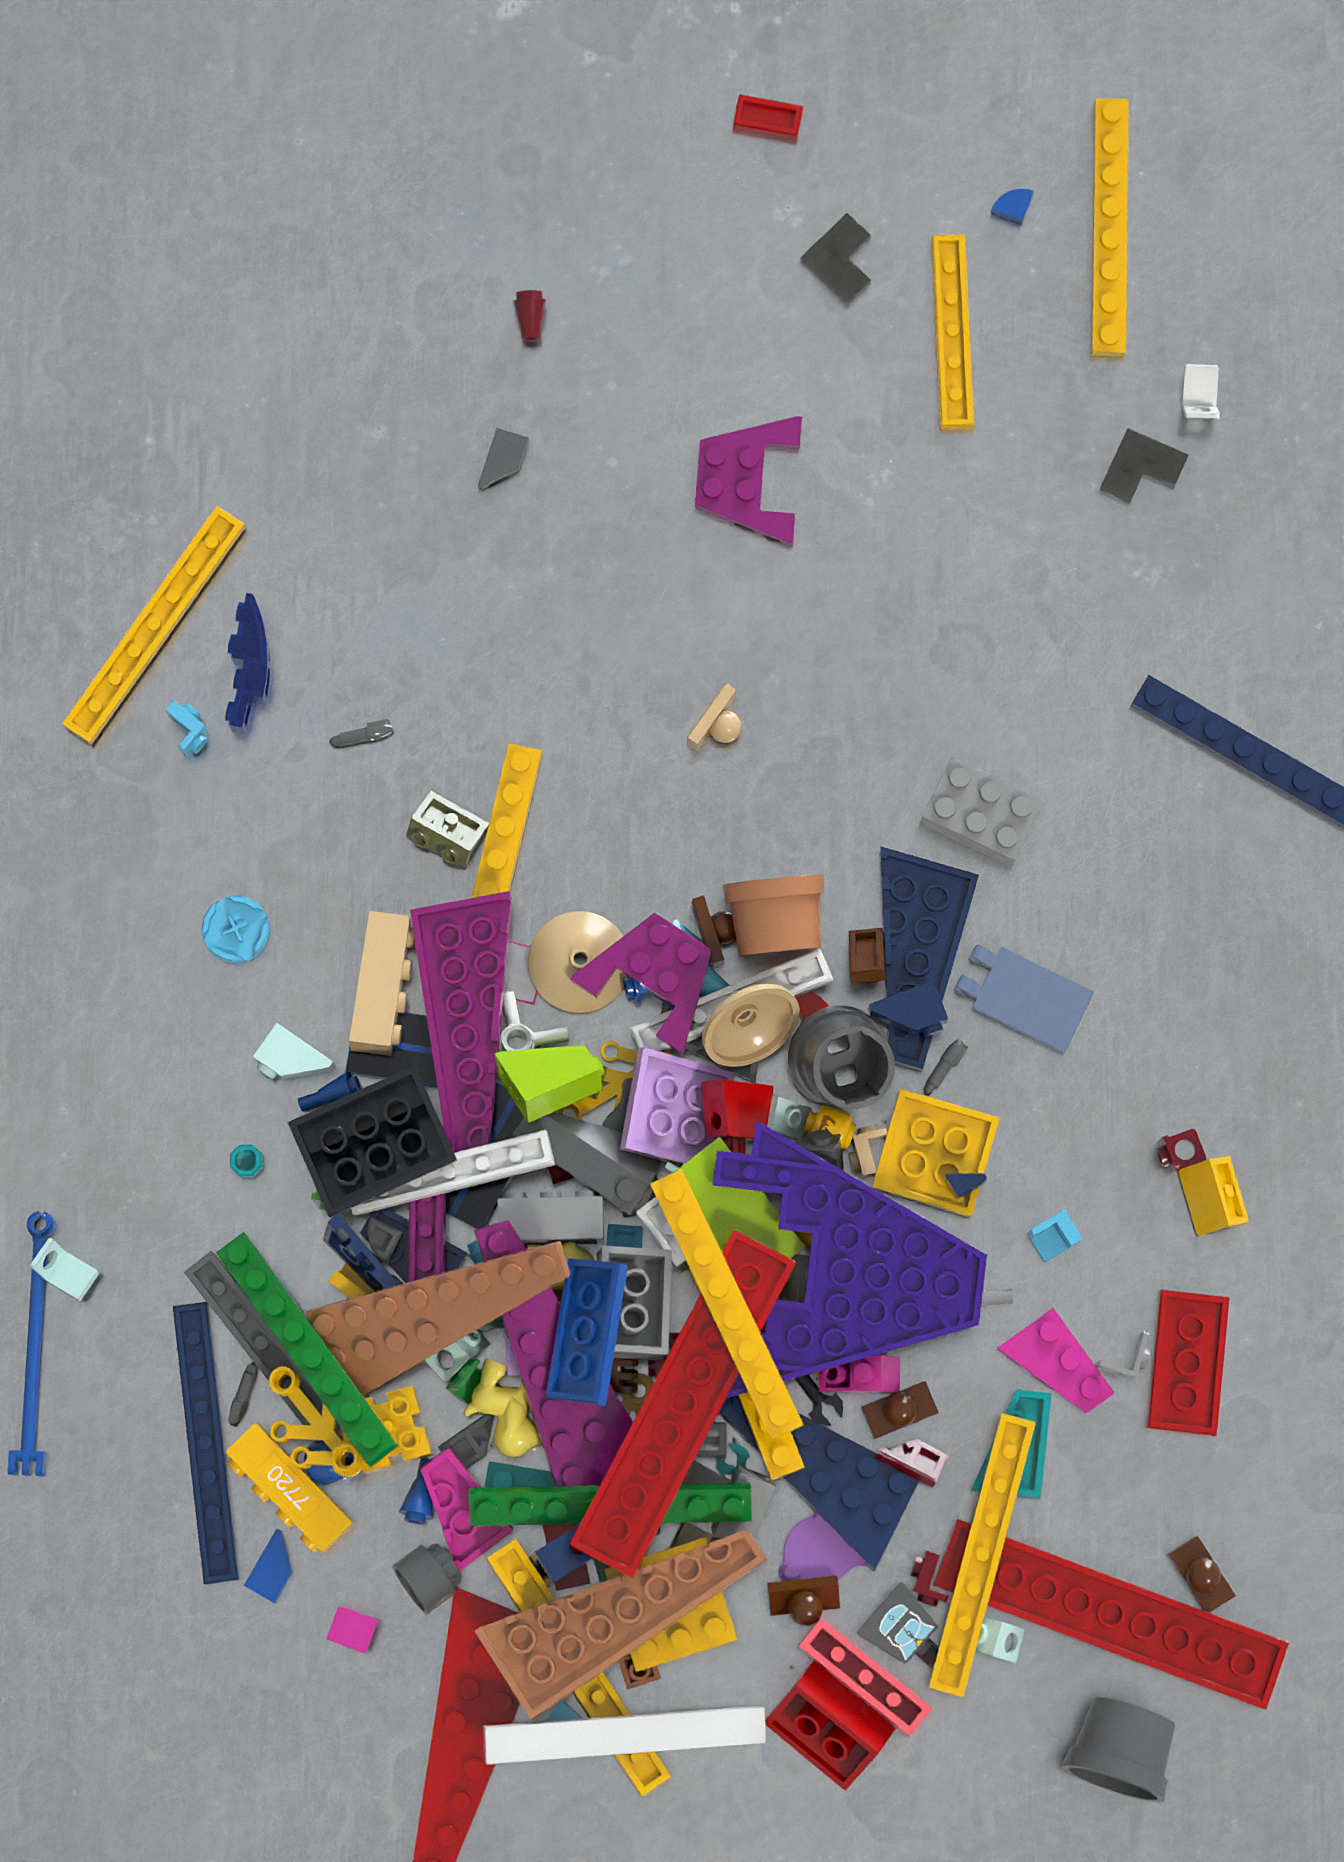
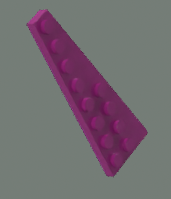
M509 891L410 910L443 1126L454 1153L491 1144L497 1077L495 1054L499 1052L512 904Z
M509 1220L474 1230L483 1262L527 1250ZM549 1287L501 1315L554 1485L568 1487L599 1486L633 1421L610 1383L606 1406L546 1398L561 1305Z

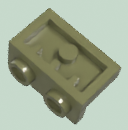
M430 790L411 817L406 837L417 846L426 848L439 855L447 863L455 864L464 869L468 864L471 853L486 833L489 823Z

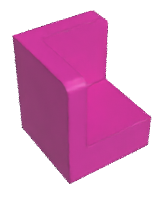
M339 1605L326 1639L365 1653L369 1648L374 1631L378 1627L380 1620Z

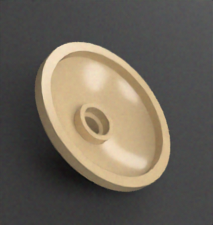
M585 911L567 912L548 921L533 939L528 957L530 978L537 992L552 1006L570 1013H589L610 1004L624 988L623 979L628 977L621 971L616 970L597 998L572 983L570 979L581 968L623 937L622 933L606 918ZM582 953L586 956L587 961L583 965H578L574 961V956Z
M757 984L738 990L725 998L709 1016L702 1034L703 1047L714 1062L723 1066H745L760 1061L778 1050L790 1038L799 1020V1004L794 995L780 985Z

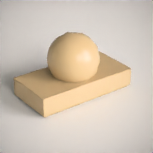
M729 684L723 685L687 735V742L690 747L698 751L709 734L721 743L734 741L742 731L740 718L736 713L727 710L736 698L737 690Z

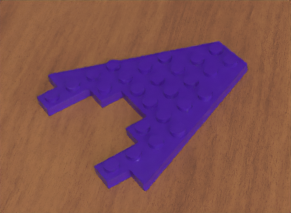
M756 1122L752 1155L717 1151L713 1179L714 1186L782 1194L778 1229L813 1233L804 1303L777 1300L767 1319L765 1333H760L783 1382L979 1325L987 1254L762 1123ZM740 1373L727 1398L748 1392Z

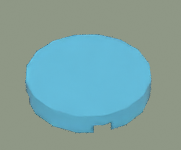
M232 895L216 901L209 907L203 917L201 932L204 943L213 956L223 962L240 964L251 961L262 953L269 940L270 925L266 913L257 902L245 896Z

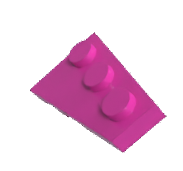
M1054 1308L997 1348L998 1351L1022 1366L1024 1370L1037 1377L1085 1414L1115 1393Z
M450 1446L421 1467L434 1509H436L443 1529L446 1543L459 1572L513 1531L511 1525L470 1526L469 1489L482 1487Z

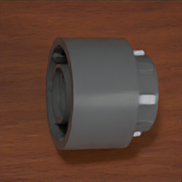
M432 1544L427 1548L419 1545L392 1565L394 1573L406 1592L426 1615L456 1594L454 1587L461 1583L462 1576L458 1568L439 1544Z

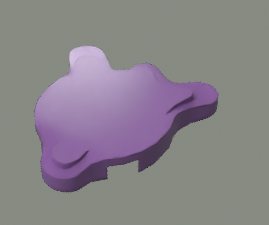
M814 1512L812 1516L800 1521L788 1534L784 1546V1559L779 1567L778 1575L781 1581L837 1575L839 1580L850 1569L868 1565L818 1513Z

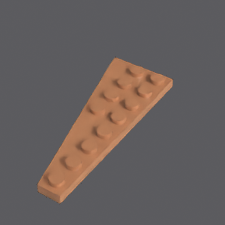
M558 1241L312 1308L306 1311V1315L319 1336L364 1396L571 1274L561 1242Z
M746 1529L702 1547L675 1555L672 1558L642 1567L637 1570L634 1578L626 1574L612 1578L560 1599L541 1604L516 1615L508 1616L486 1626H481L475 1630V1633L530 1720H533L768 1559L750 1531Z

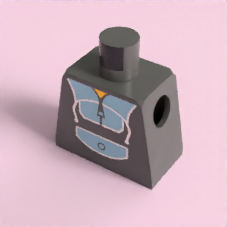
M899 1582L856 1633L904 1664L914 1654L929 1667L936 1662L939 1647L929 1637L938 1626L906 1585Z

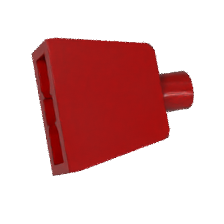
M730 1080L701 1082L705 1131L708 1138L717 1139L720 1137L725 1139V1144L731 1152L746 1154V1141L754 1140L756 1122L768 1125L774 1085Z

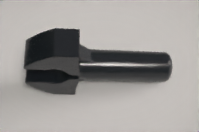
M809 1374L794 1378L813 1402V1409L808 1414L813 1421L823 1426H831V1423L822 1414L823 1407L821 1403L831 1405L838 1416L842 1418L843 1401L837 1393L831 1396L819 1392V1387Z

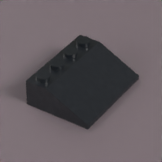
M415 1065L287 1122L329 1218L457 1161Z

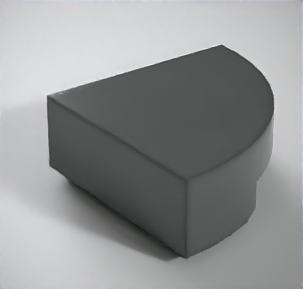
M371 1217L368 1224L369 1244L375 1255L381 1261L388 1264L403 1233Z

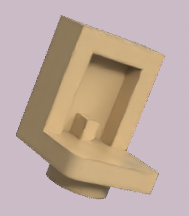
M877 1124L858 1128V1134L853 1135L851 1140L853 1152L848 1153L853 1173L859 1171L860 1179L873 1177L876 1174L869 1142L884 1139L888 1135L886 1128L878 1129Z

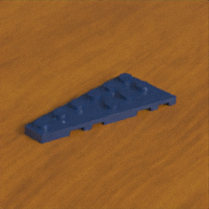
M881 846L886 998L934 980L943 1002L979 875ZM888 1024V1043L893 1052L895 1063L922 1071L933 1035L924 1037L923 1033L912 1035Z
M738 1395L726 1398L719 1414L747 1443H750L760 1453ZM798 1413L803 1426L791 1431V1434L804 1464V1469L783 1476V1478L843 1538L851 1549L853 1548L866 1561L865 1563L875 1571L919 1480L876 1459L877 1453Z

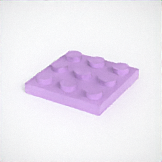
M645 1047L639 1048L620 1150L680 1166L684 1165L715 1140V1138H708L705 1131L701 1082L715 1080L734 1081L735 1073Z

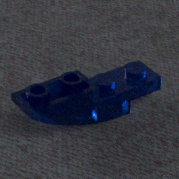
M246 593L244 602L238 603L235 621L239 622L237 634H231L228 643V654H232L231 658L234 665L242 666V669H237L235 672L233 689H237L234 702L229 701L225 721H229L232 732L246 735L253 703L267 704L271 675L267 630L254 595Z

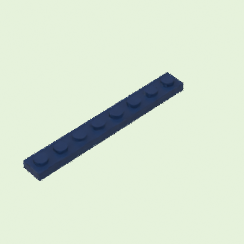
M1150 675L1147 676L1131 704L1133 708L1344 828V786Z

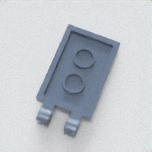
M976 944L969 960L990 969L982 986L975 980L962 974L954 990L975 999L972 1010L1064 1054L1094 991L1004 947H1001L998 955H995L987 948Z

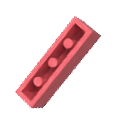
M822 1618L815 1623L797 1646L800 1651L819 1664L906 1737H910L932 1710V1707Z

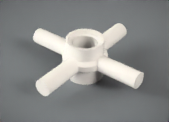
M504 993L503 1009L507 1027L500 1034L499 1052L516 1050L508 1045V1041L514 1036H521L527 1041L526 1045L518 1050L535 1049V1046L569 1040L567 1026L533 1033L528 1027L520 1024L515 993Z

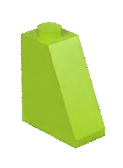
M585 1045L501 1051L495 1054L497 1076L528 1123L602 1091L601 1075H604L603 1065L596 1055L591 1056Z

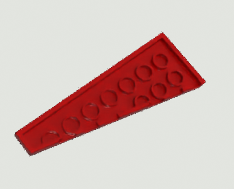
M456 1587V1594L452 1600L413 1862L457 1861L496 1763H485L483 1726L513 1724L520 1707L517 1697L475 1633V1630L481 1626H486L519 1613L459 1587Z

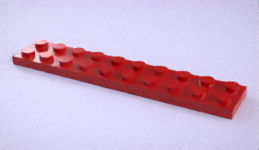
M733 1230L722 1254L761 1333L797 1262ZM700 1293L569 1544L631 1578H634L739 1375L736 1364L702 1293Z
M960 1519L956 1520L933 1586L954 1593L972 1524ZM1008 1537L1004 1541L988 1602L989 1607L1267 1710L1289 1642Z

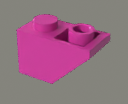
M874 1355L819 1371V1392H900V1358Z

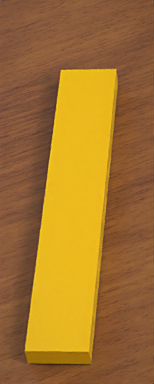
M965 234L932 235L931 248L940 430L974 429Z

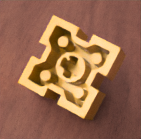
M413 1385L387 1392L388 1402L376 1405L373 1397L366 1398V1401L399 1446L372 1467L365 1462L362 1469L363 1473L368 1474L393 1467L391 1458L399 1455L403 1456L405 1462L433 1455L426 1427L417 1428L414 1417L422 1415L416 1389Z

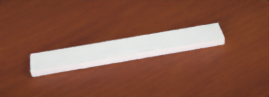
M762 1705L483 1726L486 1764L766 1743L765 1710Z

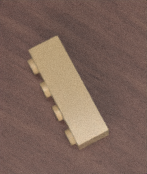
M369 911L349 1037L351 1051L392 1056L393 1045L399 1046L402 1025H396L398 1012H405L407 993L401 991L403 980L409 981L412 965V960H406L408 948H414L415 946L410 916Z

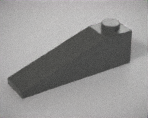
M555 1112L530 1123L523 1117L512 1133L515 1137L547 1130L555 1165L591 1190L596 1191L598 1195L603 1196L604 1199L627 1214L632 1213L648 1190L662 1162L658 1159L620 1150L623 1132Z

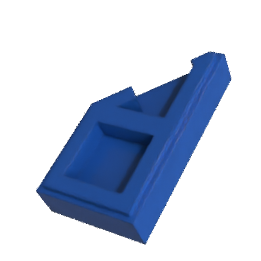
M279 1529L275 1530L244 1584L245 1587L273 1603L276 1602L293 1573L283 1533Z

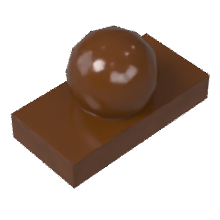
M704 895L693 898L691 907L702 942L712 949L710 967L714 969L723 966L725 960L720 944H728L736 939L732 912L718 911L710 916Z
M883 928L849 931L851 984L862 983L871 985L885 980L886 966Z
M926 1381L861 1406L873 1439L939 1413Z
M1195 1536L1167 1554L1203 1611L1210 1613L1236 1596L1221 1573L1219 1566L1214 1562L1198 1536Z
M837 1575L767 1583L771 1616L790 1614L796 1623L809 1626L821 1618L823 1610L840 1608Z

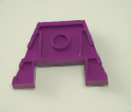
M795 416L701 439L695 508L733 524L738 523L748 527L760 535H767L780 540V543L787 546H793L795 513L761 511L760 505L765 447L800 449L802 416Z
M654 912L576 972L570 981L597 998L616 970L635 980L674 1006V1009L656 1034V1038L680 1054H683L710 963L712 949Z

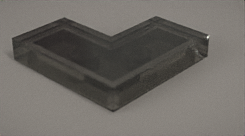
M846 213L801 256L800 261L848 306L871 284V279L850 260L870 239L871 234L850 214Z
M1127 428L1100 486V490L1130 503L1143 474L1174 487L1189 455Z

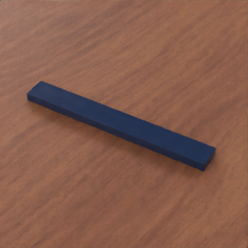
M207 1302L172 1306L203 1583L206 1585L240 1580L209 1305Z

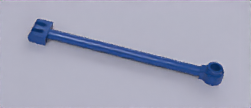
M37 1211L29 1216L27 1220L28 1232L33 1236L32 1261L56 1230V1222L47 1212L41 1215V1212ZM41 1216L46 1221V1226L43 1230L37 1231L34 1223ZM46 1257L43 1261V1267L46 1266ZM33 1269L31 1271L20 1451L9 1450L8 1475H16L17 1461H22L23 1476H30L31 1462H36V1476H44L46 1452L34 1451L45 1280Z

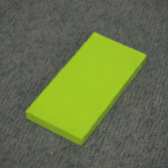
M720 1137L676 1170H683L721 1252L733 1230L758 1241L790 1259L805 1247L793 1231L778 1229L780 1214L762 1191L713 1185L717 1151L731 1152Z

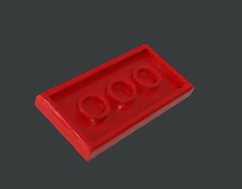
M1159 1290L1146 1429L1217 1436L1230 1297Z

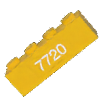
M255 1422L225 1451L231 1458L227 1462L230 1468L240 1477L245 1473L255 1483L251 1489L265 1503L271 1499L278 1506L279 1509L275 1514L289 1528L295 1524L304 1533L300 1540L313 1553L317 1549L322 1553H326L355 1524L303 1469L292 1464L290 1455L258 1423Z

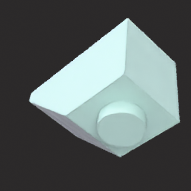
M276 1023L253 1056L259 1063L256 1069L272 1080L276 1075L283 1080L332 1072L336 1067L332 1060L278 1023Z

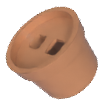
M824 874L760 879L722 885L725 902L730 904L739 956L821 948L820 894H824Z

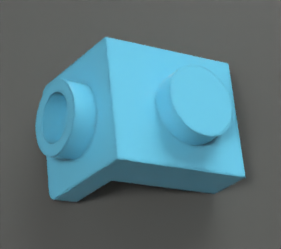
M173 700L165 711L169 718L189 733L178 746L181 753L188 757L192 752L196 754L203 748L208 740L206 735L209 732L206 726L198 720L201 714L186 702L181 706Z

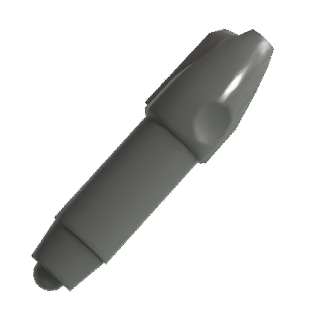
M389 719L367 723L365 728L339 733V735L333 736L329 743L333 746H346L365 741L370 742L389 735L393 732V728L390 725Z
M957 1039L946 1048L944 1054L940 1057V1061L926 1081L923 1088L925 1095H930L934 1088L938 1089L951 1067L958 1065L968 1049L962 1040Z
M254 1362L248 1364L243 1372L236 1396L232 1401L228 1421L230 1425L235 1427L239 1424L247 1410L248 1400L257 1377L258 1367Z

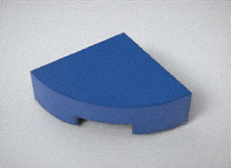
M1014 189L1004 193L994 203L991 213L1022 224L1034 191L1030 189Z

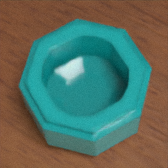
M252 1144L238 1145L230 1153V1168L240 1178H254L263 1169V1154Z

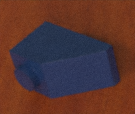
M934 980L868 1005L867 1009L869 1015L912 1035L923 1033L924 1037L943 1031L942 1025L948 1021L947 1013Z

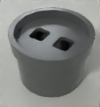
M837 1005L825 1007L812 1013L798 1026L789 1045L788 1066L795 1085L807 1098L821 1105L845 1109H860L870 1106L884 1096L894 1078L895 1060L885 1033L870 1015L854 1007ZM847 1035L849 1047L846 1050L833 1054L828 1052L827 1047L830 1045V1040ZM847 1064H854L857 1073L856 1082L838 1086L834 1074L835 1069Z
M1095 1697L1075 1747L1069 1748L1061 1768L1080 1780L1121 1795L1150 1802H1164L1168 1780L1165 1778V1772L1175 1723L1162 1715L1130 1703L1110 1698Z

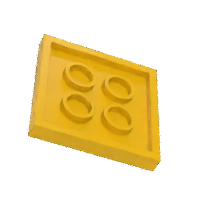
M900 1088L872 1188L971 1218L980 1187L958 1200L954 1198L942 1177L944 1174L985 1172L1000 1117Z
M704 1537L644 1556L638 1570L683 1552L685 1553L707 1545V1539ZM613 1567L604 1569L607 1580L625 1575ZM723 1591L630 1653L636 1672L738 1640Z

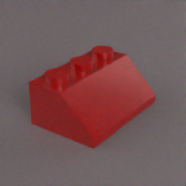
M815 1661L802 1673L765 1720L767 1727L845 1791L879 1754L896 1730L893 1725Z

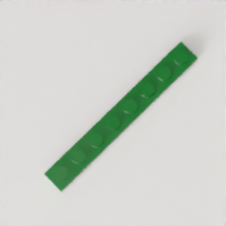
M242 1232L217 1251L216 1254L367 1465L372 1467L399 1446L250 1238Z
M751 1483L682 1484L662 1523L752 1522ZM600 1486L470 1488V1526L580 1524Z

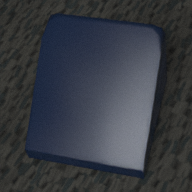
M985 1173L944 1174L942 1177L954 1198L958 1200L987 1181Z

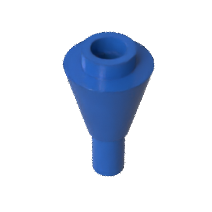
M346 1071L320 1088L318 1092L298 1098V1104L301 1111L320 1105L325 1106L362 1089L358 1077H352Z
M420 1458L417 1477L413 1481L399 1510V1513L405 1515L404 1520L407 1522L425 1524V1520L433 1519L432 1500L421 1471V1467L431 1459Z

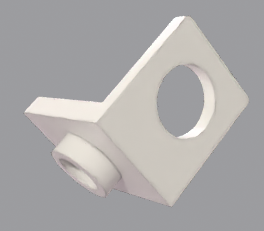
M1185 365L1182 410L1186 418L1219 419L1220 413L1216 407L1219 372L1217 365Z

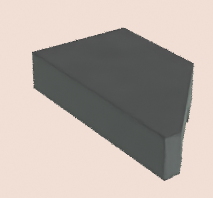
M496 428L478 488L485 489L490 484L519 472L529 437Z
M483 1415L439 1445V1450L442 1452L450 1446L464 1466L469 1469L487 1456L494 1415Z

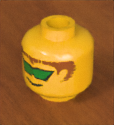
M821 1105L817 1113L809 1112L803 1131H811L812 1133L816 1130H827L831 1135L841 1134V1147L848 1150L857 1124L852 1123L850 1113L829 1105Z

